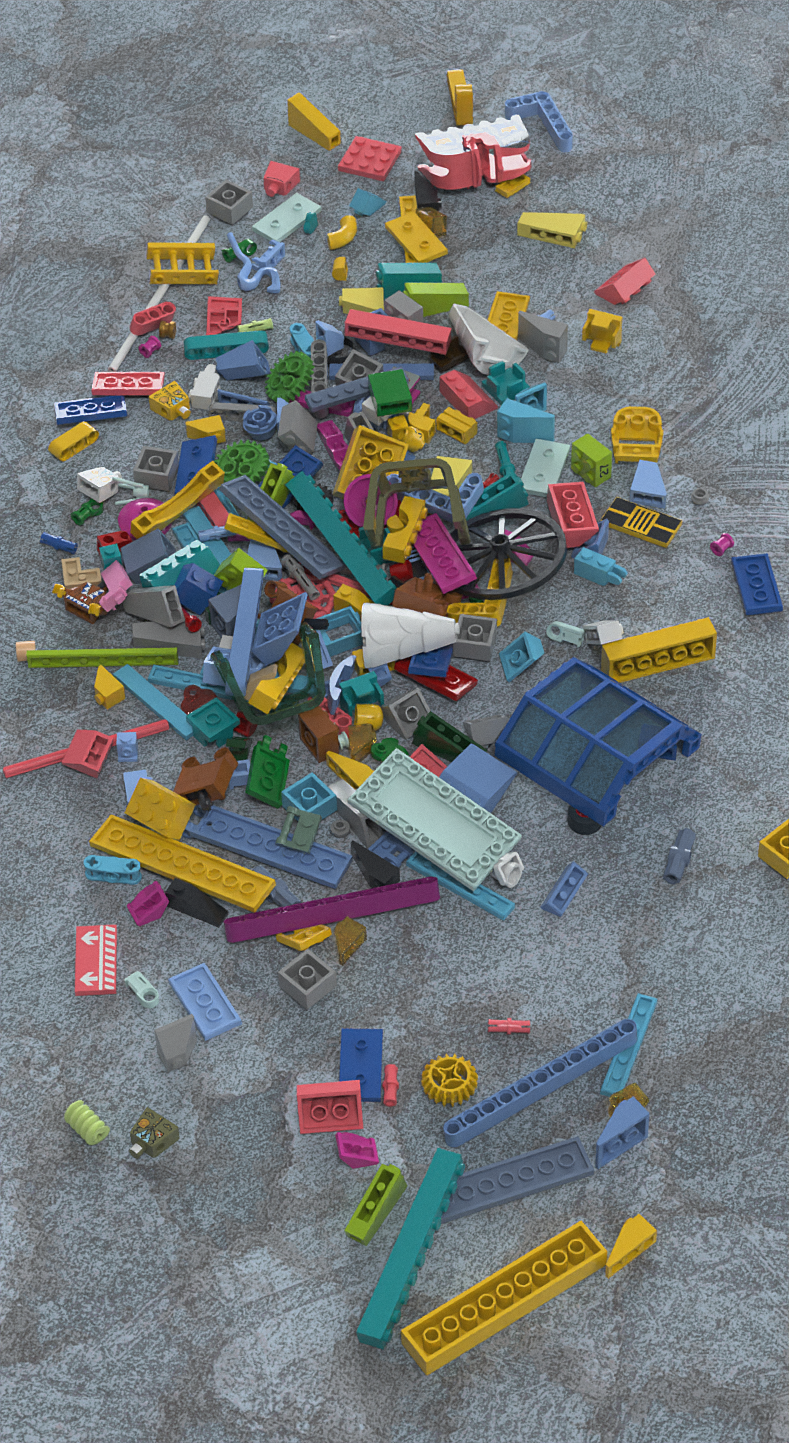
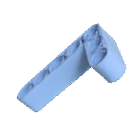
M540 91L505 101L506 119L511 120V117L514 115H520L521 119L538 115L558 150L561 152L572 150L573 134L547 92Z
M478 473L469 474L459 488L466 518L484 491L482 477ZM398 474L387 476L391 484L401 483V478H399ZM432 489L412 491L411 493H397L398 500L401 501L404 496L422 500L428 498L425 500V508H428V513H437L440 518L453 523L450 497Z

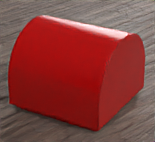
M405 560L404 563L399 562L390 566L391 576H396L403 582L413 578L411 562Z
M241 711L237 712L236 716L240 719V725L236 726L233 730L247 737L253 735L257 728L258 720Z

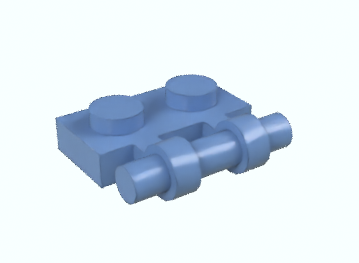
M388 831L368 848V850L398 868L415 851ZM397 850L401 852L397 857L393 855Z

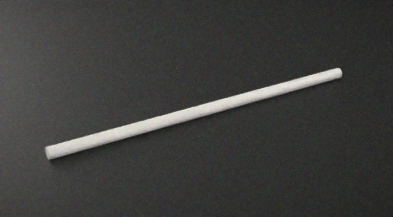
M208 216L202 217L187 243H197L210 222ZM177 260L178 270H180L185 260ZM160 284L145 309L158 305L170 284ZM130 332L108 367L109 372L117 371L139 335Z

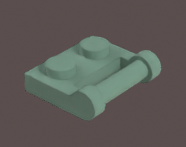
M288 806L283 828L275 844L310 854L322 817L321 815ZM294 817H300L292 841H288L287 837Z

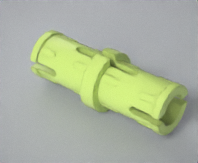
M271 318L257 322L254 320L252 323L237 326L238 332L273 329Z

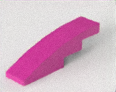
M332 420L318 423L317 432L328 454L340 471L348 449V445L343 439V434Z

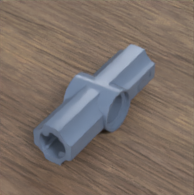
M684 828L679 830L676 842L670 848L668 864L663 879L669 884L675 885L680 883L685 867L689 865L692 847L696 839V834L691 829Z
M256 866L252 870L275 879L276 886L266 898L270 903L275 902L280 907L301 903V900L289 891L283 879L280 877L275 878L263 866Z

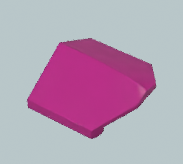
M155 881L141 890L133 901L127 904V908L136 924L142 926L160 919L169 900L159 882Z
M348 1132L336 1133L339 1158L352 1169L377 1165L379 1163L374 1138L370 1137L368 1139Z

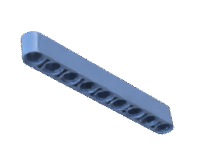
M244 568L226 678L225 694L227 696H246L264 578V570L261 568Z

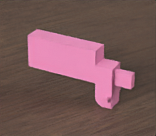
M117 560L101 573L109 592L100 599L99 603L107 612L111 609L113 611L116 610L114 606L126 599L125 597L128 595L126 590L133 585L124 567Z

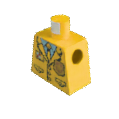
M176 381L171 382L149 396L150 410L169 421L179 416L187 419L191 414L189 410V397Z

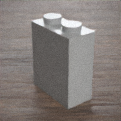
M295 400L282 407L278 438L290 450L296 445L310 454L314 452L318 421Z

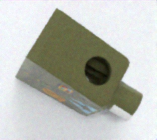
M147 1107L130 1131L133 1146L129 1149V1153L136 1159L143 1153L156 1158L180 1139L178 1126Z

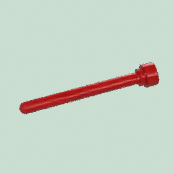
M182 607L185 626L191 632L198 631L202 626L201 620L195 615H190Z

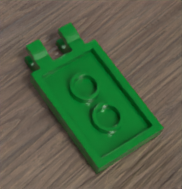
M264 735L263 740H259L253 747L245 793L279 809L282 806L281 791L285 790L290 760L285 758L288 746L281 743L279 749L275 748L271 751L269 746L272 738Z

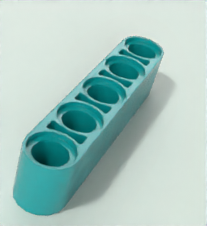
M248 331L187 337L183 342L184 355L189 360L217 358L251 340L254 341L262 353H265L269 350L268 335L265 331Z

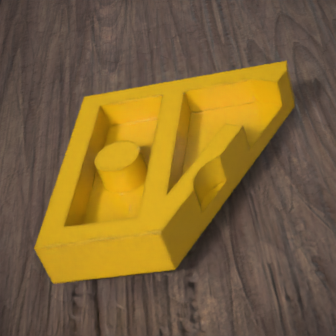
M321 924L294 930V934L290 935L278 933L276 934V940L298 951H304L316 943L323 942L332 933L330 927Z

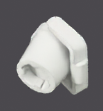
M509 852L502 856L493 866L494 870L490 873V876L498 880L502 886L514 887L520 880L524 870L518 853Z

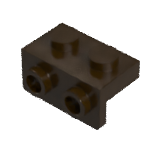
M457 335L451 337L446 355L429 352V362L434 364L441 373L469 359L466 350L459 344V337Z

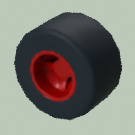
M590 798V799H592L593 801H595L596 803L599 804V802H598L597 800H595V799H593V798ZM569 805L568 825L575 833L590 835L596 833L601 828L600 824Z

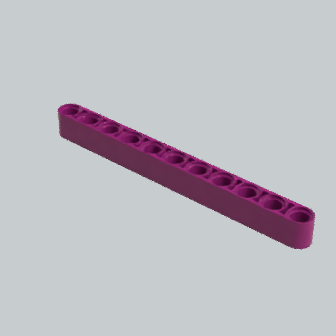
M425 877L230 917L224 920L226 939L228 942H240L437 901L440 899L438 878Z

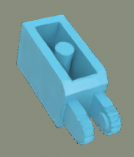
M585 547L574 558V574L602 586L607 585L608 582L619 585L622 582L621 577L625 578L628 574L625 568L616 565V560Z

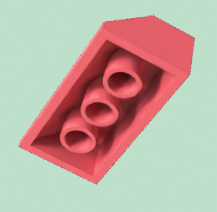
M584 482L548 484L547 504L552 519L560 525L565 534L567 548L581 546L599 532Z

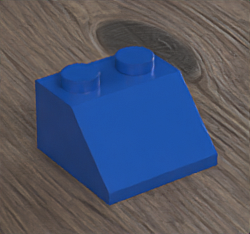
M190 563L183 565L174 585L176 586L180 604L195 614L201 615L205 608L209 606L208 599L217 596L223 581L196 564Z

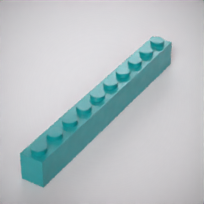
M301 471L285 485L374 603L385 606L389 605L394 600V590L397 587L391 580L387 582L385 579L388 577L382 568L378 569L376 567L379 564L373 556L368 557L367 554L370 553L363 544L361 546L358 544L361 540L354 532L352 534L349 532L351 527L346 521L342 522L340 520L342 515L337 509L333 511L332 507L334 505L328 497L323 498L325 493L319 486H314L316 481L310 474L306 476Z
M437 1148L356 1331L360 1343L384 1350L386 1343L391 1341L394 1324H398L400 1320L401 1308L403 1304L406 1305L408 1302L409 1290L417 1281L419 1267L422 1268L425 1263V1253L427 1249L432 1247L434 1232L439 1230L442 1221L441 1216L443 1212H447L449 1198L457 1189L458 1177L464 1173L465 1164H463L461 1154Z

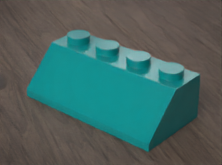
M196 540L153 567L148 568L139 576L142 588L173 586L183 565L194 563L214 575L220 564L209 547Z

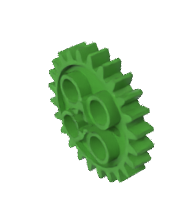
M291 351L289 356L284 355L283 360L279 358V363H274L275 368L270 369L272 373L267 375L269 379L265 381L268 397L276 403L277 398H282L289 403L290 399L292 401L295 400L296 395L300 397V392H305L304 387L309 386L307 382L313 379L310 377V375L314 374L311 358L302 351L300 353L298 351H295V353Z
M240 440L239 444H236L234 441L232 447L227 445V450L221 449L223 454H217L218 460H214L225 472L224 483L244 475L254 483L256 481L261 482L260 477H265V471H268V465H270V457L265 447L263 448L261 444L257 445L256 441L250 443L249 440L246 443Z

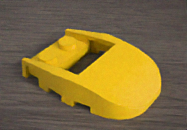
M629 406L616 412L613 428H611L612 449L616 464H618V461L639 462V460L658 462L663 430L661 416L656 410L649 407ZM619 440L655 441V445L619 443Z

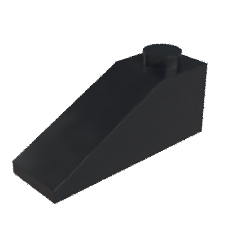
M414 171L419 217L439 215V208H442L441 198H438L437 191L418 171Z
M352 841L350 843L351 855L371 888L395 884L400 881V869L357 842Z
M174 878L165 891V895L169 900L167 907L218 928L229 914L228 910L198 888L177 878Z

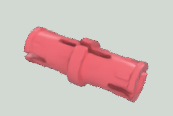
M507 1018V1020L488 1019V1025H497V1027H488V1032L530 1034V1028L521 1027L530 1026V1020H512L511 1018Z
M388 1064L384 1067L385 1078L382 1082V1088L384 1089L383 1104L392 1107L397 1104V1090L399 1089V1082L397 1081L398 1067L394 1064Z

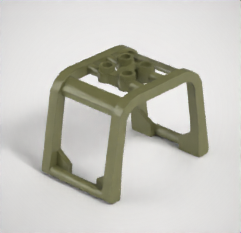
M439 458L387 462L380 464L373 470L370 477L363 524L372 549L383 547L385 514L389 496L398 492L442 488L449 491L453 524L455 529H458L461 545L471 543L460 492L455 485L452 469L446 461ZM429 468H440L444 479L431 480ZM399 471L401 483L390 485L386 473ZM379 487L381 493L379 495L377 515L375 518L377 491Z

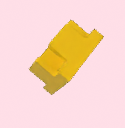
M589 309L587 321L582 329V340H594L591 344V350L607 353L611 345L614 349L616 346L619 347L622 342V316Z

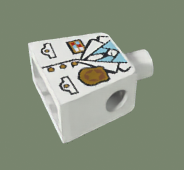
M104 467L77 474V490L100 503L118 492L119 482L112 480V477L122 478V475L119 471L112 473Z

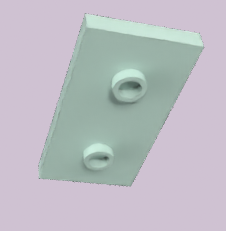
M295 193L254 224L252 231L269 241L281 242L305 224L308 212L316 214L321 212V206Z
M541 439L535 440L521 477L524 483L523 487L528 494L547 498L548 484H558L570 452V445Z

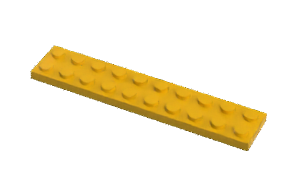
M112 814L89 841L90 846L118 858L136 859L140 862V867L172 880L177 878L192 884L204 893L254 913L276 886L275 879L172 838L165 837L162 834Z

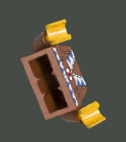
M85 582L71 589H67L61 584L54 585L52 593H56L59 598L64 597L65 609L83 620L94 624L99 616H105L108 613L99 603L100 599L108 591V587L104 582H100L97 586Z

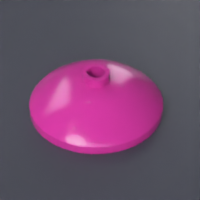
M365 474L354 479L346 488L343 498L347 516L354 524L363 527L365 501L368 497L371 474ZM379 487L377 491L375 518L377 515L379 495L381 493ZM397 493L392 494L387 499L384 525L387 524L388 518L396 513L398 506Z
M140 498L127 503L121 509L118 516L120 530L127 531L132 540H137L130 533L131 521L144 511L154 509L164 503L153 498ZM172 523L161 530L164 535L169 531Z

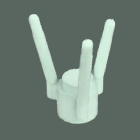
M112 477V480L121 482L118 487L133 490V496L136 497L135 499L117 501L115 505H123L136 499L148 498L149 485Z

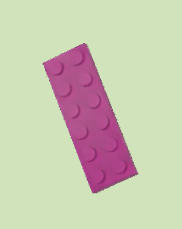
M437 513L423 519L422 529L420 532H417L416 543L412 545L442 593L445 594L477 579L475 572Z

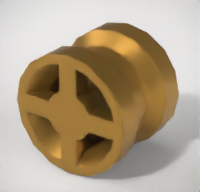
M161 321L159 327L160 338L168 336L174 339L176 335V322L171 321L167 323L166 321Z

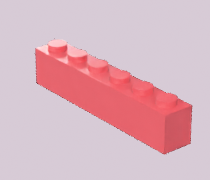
M350 309L345 321V336L446 355L451 342V328Z

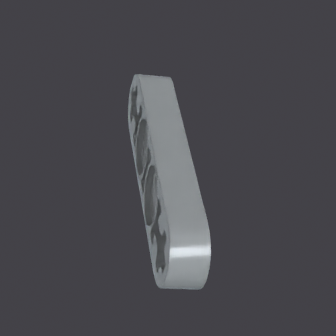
M212 403L208 415L209 417L220 415L221 420L243 422L245 412L248 409L251 411L258 408V405ZM269 406L271 407L272 411L277 415V409L273 406ZM230 411H237L238 414H232Z

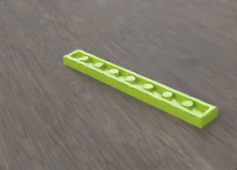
M177 648L27 650L26 654L28 668L179 664Z

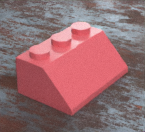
M644 257L625 265L598 287L594 293L614 305L620 302L624 304L631 299L629 296L641 291V286L649 284L652 281L651 278L656 274Z
M456 370L439 376L440 393L463 415L476 419L498 409L493 400L470 376Z
M360 1080L297 1085L300 1134L363 1129Z

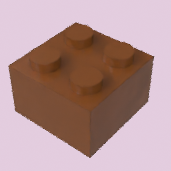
M317 704L298 713L300 740L318 763L326 761V752L328 751L339 754V728L335 722L333 723L330 720L327 711L322 710Z

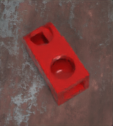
M127 531L108 533L97 536L96 549L100 555L99 547L117 543L119 551H121L122 547L133 541Z

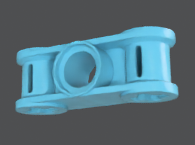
M292 324L290 326V333L292 334L290 338L291 344L295 351L299 353L302 351L311 358V343L314 341L303 324Z
M89 855L84 859L85 876L88 880L135 885L142 879V874L139 871L140 862L136 859Z

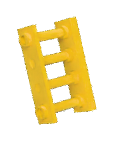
M147 243L146 257L147 259H153L154 270H151L150 284H217L219 270H212L211 260H214L215 243ZM160 259H170L171 270H161ZM177 260H187L188 270H178ZM194 260H204L205 270H195Z

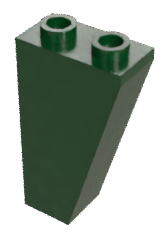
M431 711L426 717L423 715L419 719L418 726L412 734L414 735L413 745L419 747L423 744L434 755L449 762H453L471 743L487 752V749Z

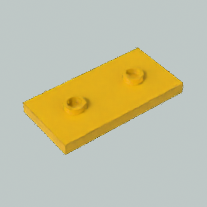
M414 211L385 223V228L416 263H427L448 254V249Z

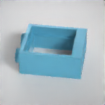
M351 606L316 618L328 620V629L320 630L330 657L363 645L361 619L358 612H354ZM348 623L355 631V633L333 641L330 640L326 631Z

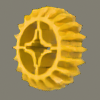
M446 1053L444 1058L438 1055L437 1061L431 1059L430 1064H426L425 1071L422 1073L421 1084L424 1093L428 1094L429 1100L434 1099L436 1104L442 1102L444 1107L447 1103H450L453 1107L456 1102L461 1105L463 1100L468 1101L470 1096H474L478 1086V1075L475 1067L471 1066L470 1060L465 1061L463 1056L457 1058L456 1054L453 1057H449ZM433 1080L438 1081V1084L441 1086H438Z

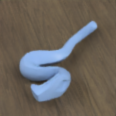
M228 233L226 236L235 255L244 264L237 275L240 290L251 291L255 289L260 283L261 278L267 275L272 282V285L267 287V292L280 293V278L274 267H263L256 272L252 279H248L252 268L251 261L241 252L233 233Z

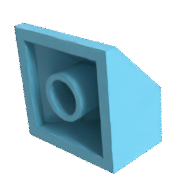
M544 382L524 389L515 395V401L545 411L547 407V384Z
M524 632L499 653L508 682H511L544 654L539 638Z

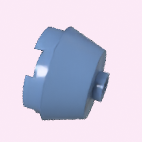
M258 405V408L251 411L248 409L245 412L243 427L253 439L259 441L267 440L274 435L278 418L271 407Z

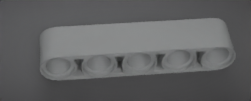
M321 339L314 340L311 343V360L314 366L312 369L314 374L311 375V378H313L311 380L312 393L328 388L326 342ZM329 408L315 411L313 414L317 418H325L329 413Z

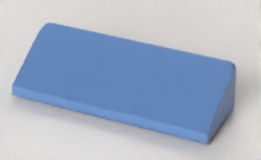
M220 389L217 391L218 403L271 406L265 400Z
M574 861L567 865L540 908L561 917L588 873Z

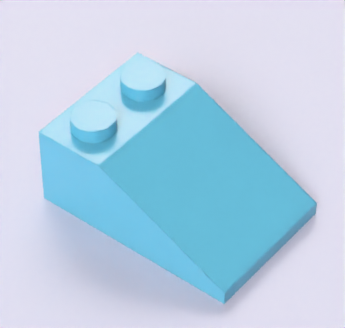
M508 398L497 411V437L512 443H534L536 439L554 442L555 415Z

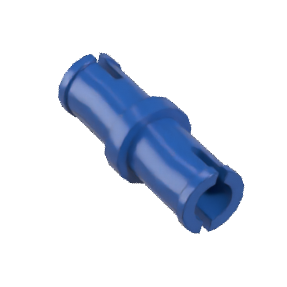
M43 532L41 535L40 543L52 546L55 550H63L73 555L77 551L75 547H78V544L65 540L62 536L56 537L46 532Z

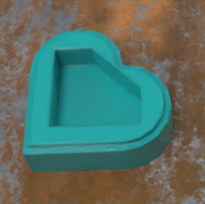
M308 212L303 231L304 233L312 234L318 226L317 214Z

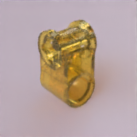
M632 1083L611 1095L608 1114L611 1117L616 1107L622 1101L628 1100L633 1096L644 1108L650 1100L637 1083Z

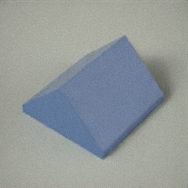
M607 518L597 523L599 532L581 546L574 547L571 554L573 559L583 547L602 555L608 541L609 520Z

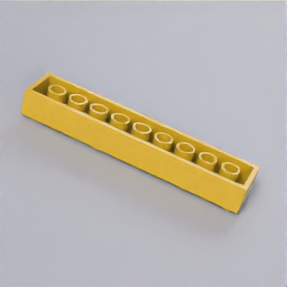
M581 1220L402 1329L401 1344L425 1375L428 1376L606 1266L607 1250Z

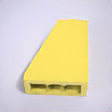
M383 288L342 289V296H339V306H343V313L348 314L350 309L369 313L380 308L384 310Z

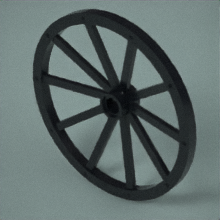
M520 508L494 510L467 520L468 530L489 543L457 546L461 551L484 550L466 559L469 564L486 556L488 558L477 571V579L469 582L468 585L464 584L454 590L475 599L501 600L517 597L539 588L556 575L565 561L567 543L562 528L555 520L543 513ZM506 519L529 520L507 536L505 534ZM499 520V532L493 537L476 528ZM535 523H540L553 532L515 539ZM455 529L450 535L456 543L459 540L458 529ZM555 538L559 542L556 555L517 546ZM512 551L552 560L553 562L545 571L536 576ZM509 557L531 580L517 586L505 588L504 559ZM494 559H498L499 589L474 588Z

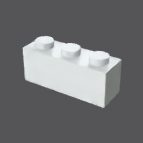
M603 620L583 626L587 644H605L623 639V627L619 621Z

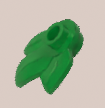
M385 738L381 743L373 744L370 750L371 756L377 761H382V763L396 748L407 756L409 753L403 746L398 745L399 740L395 738Z

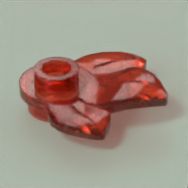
M189 685L183 692L184 699L181 703V710L188 715L216 698L217 695L210 689H201L197 685ZM191 691H195V692H196L195 695H190L189 693H190Z

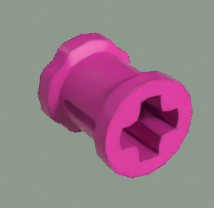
M150 336L145 344L139 345V352L144 357L149 358L152 352L161 348V342L157 337Z
M723 533L720 539L710 544L711 551L716 556H722L726 549L734 546V541L728 533Z

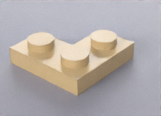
M80 557L61 559L65 588H75L85 582L97 586L102 582L100 568L81 570Z

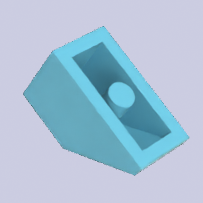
M358 188L349 206L354 209V213L363 216V214L370 216L384 206L387 201Z

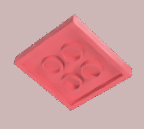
M356 136L340 161L338 171L385 181L402 152V148L398 145Z

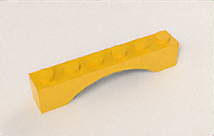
M211 461L199 470L193 479L171 499L154 509L144 511L132 520L130 533L136 539H139L158 528L161 531L224 483L225 472L214 461Z
M291 643L281 659L275 662L278 665L279 677L271 680H261L248 703L266 714L271 709L275 710L306 662L304 656L307 651Z

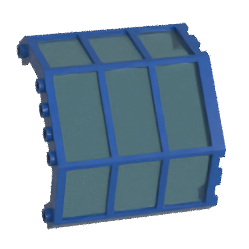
M573 657L568 662H564L556 671L551 672L543 681H539L534 688L526 691L495 743L494 756L601 826H605L616 817L617 804L621 798L619 793L624 784L629 785L632 778L679 740L684 741L682 754L689 757L700 748L702 734L594 666Z

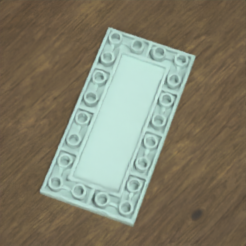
M397 748L349 797L347 802L473 892L494 870L493 866L506 853H509L522 838L520 833Z

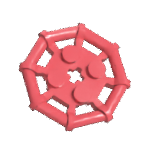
M304 571L312 583H318L314 586L320 593L316 600H310L307 595V601L318 608L313 619L330 614L334 607L333 595L336 591L329 582V578L325 577L319 580L314 575ZM289 577L279 580L284 582L288 589L297 595L305 592L300 584L291 586V584L297 583L295 578ZM325 588L328 594L323 595L322 590ZM269 598L270 603L273 604L276 598ZM324 602L327 603L325 607L321 606Z

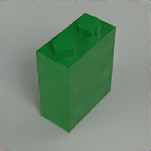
M403 369L368 374V389L377 417L412 411V397Z

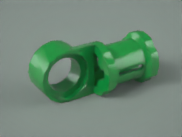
M245 239L240 243L237 242L244 255L251 256L257 250V244L251 239ZM232 247L222 250V256L228 263L237 257Z
M91 499L83 503L80 509L71 513V519L78 526L83 525L88 517L99 516L103 513V502L99 503ZM94 505L100 506L98 509L92 508Z

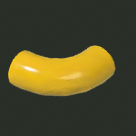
M344 216L340 220L341 228L336 232L327 233L329 250L344 247L354 239L357 234V222L354 216Z

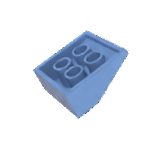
M306 592L261 613L252 652L265 666L281 659L299 633L308 595Z
M471 743L443 770L439 778L491 813L518 772Z

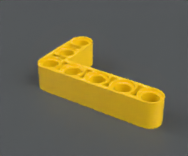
M463 69L447 71V82L456 126L473 124L472 84H466Z
M508 557L504 559L505 588L510 587L513 574L511 560ZM496 558L493 561L487 589H499V565ZM507 599L484 600V603H452L448 605L447 617L455 619L456 623H458L460 614L497 619V626L502 623Z

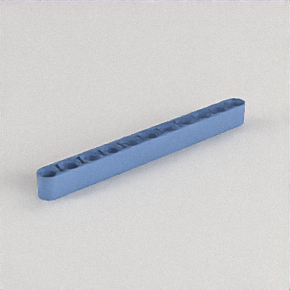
M631 1019L621 1020L448 1120L443 1127L446 1144L450 1147H458L633 1046L637 1042V1024Z

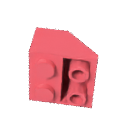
M77 729L62 764L98 779L112 748L113 737L96 730Z

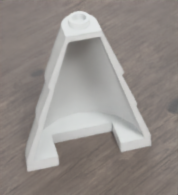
M453 304L449 317L456 335L466 349L472 364L481 373L489 375V367L501 361L505 363L506 370L512 367L514 363L519 364L524 359L529 349L467 306Z
M363 603L361 631L365 668H374L398 659H404L421 652L426 653L455 643L456 634H460L459 623H456L455 619L375 603Z

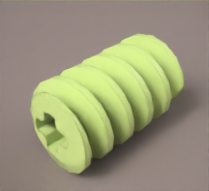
M75 1101L67 1108L64 1116L65 1121L75 1129V1132L87 1144L96 1145L102 1142L108 1136L110 1128L105 1126V1123L97 1115H94V1111L89 1110L88 1105H83L84 1101Z

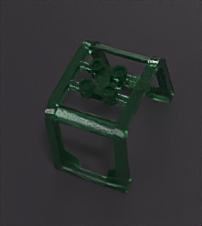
M306 622L300 624L299 635L304 653L307 685L300 691L283 696L275 710L271 709L264 716H256V714L263 712L254 706H248L237 684L229 661L223 657L220 650L211 653L210 657L225 686L227 682L234 695L231 697L236 707L242 711L245 718L252 724L266 725L311 710L319 706L324 700L326 689L319 634ZM308 696L311 698L309 701L299 703V700Z

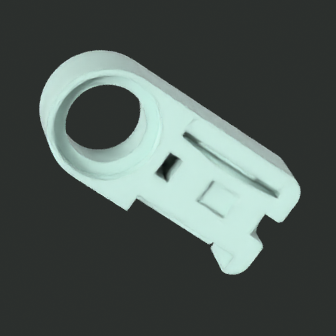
M559 621L552 622L546 629L547 636L552 640L558 642L564 640L577 644V647L583 644L584 629ZM552 626H557L560 629L559 635L552 633Z
M139 971L125 978V987L129 986L134 991L136 999L142 1006L154 1008L158 1005V991ZM147 995L155 996V998L152 1001H146L144 999V997Z

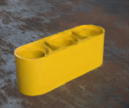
M81 422L54 439L49 444L48 451L60 461H66L93 444L98 439L99 432L87 422Z

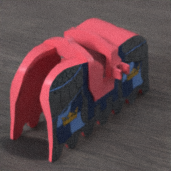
M520 115L512 116L511 120L498 118L495 120V123L482 121L479 123V126L465 124L463 129L449 127L446 132L433 130L430 135L425 133L415 134L429 161L434 164L433 167L419 165L418 169L437 188L446 190L465 187L470 189L469 186L477 188L481 186L482 176L489 183H501L519 177L531 169V159L527 158L524 154L530 147V137ZM489 149H494V155L489 153Z

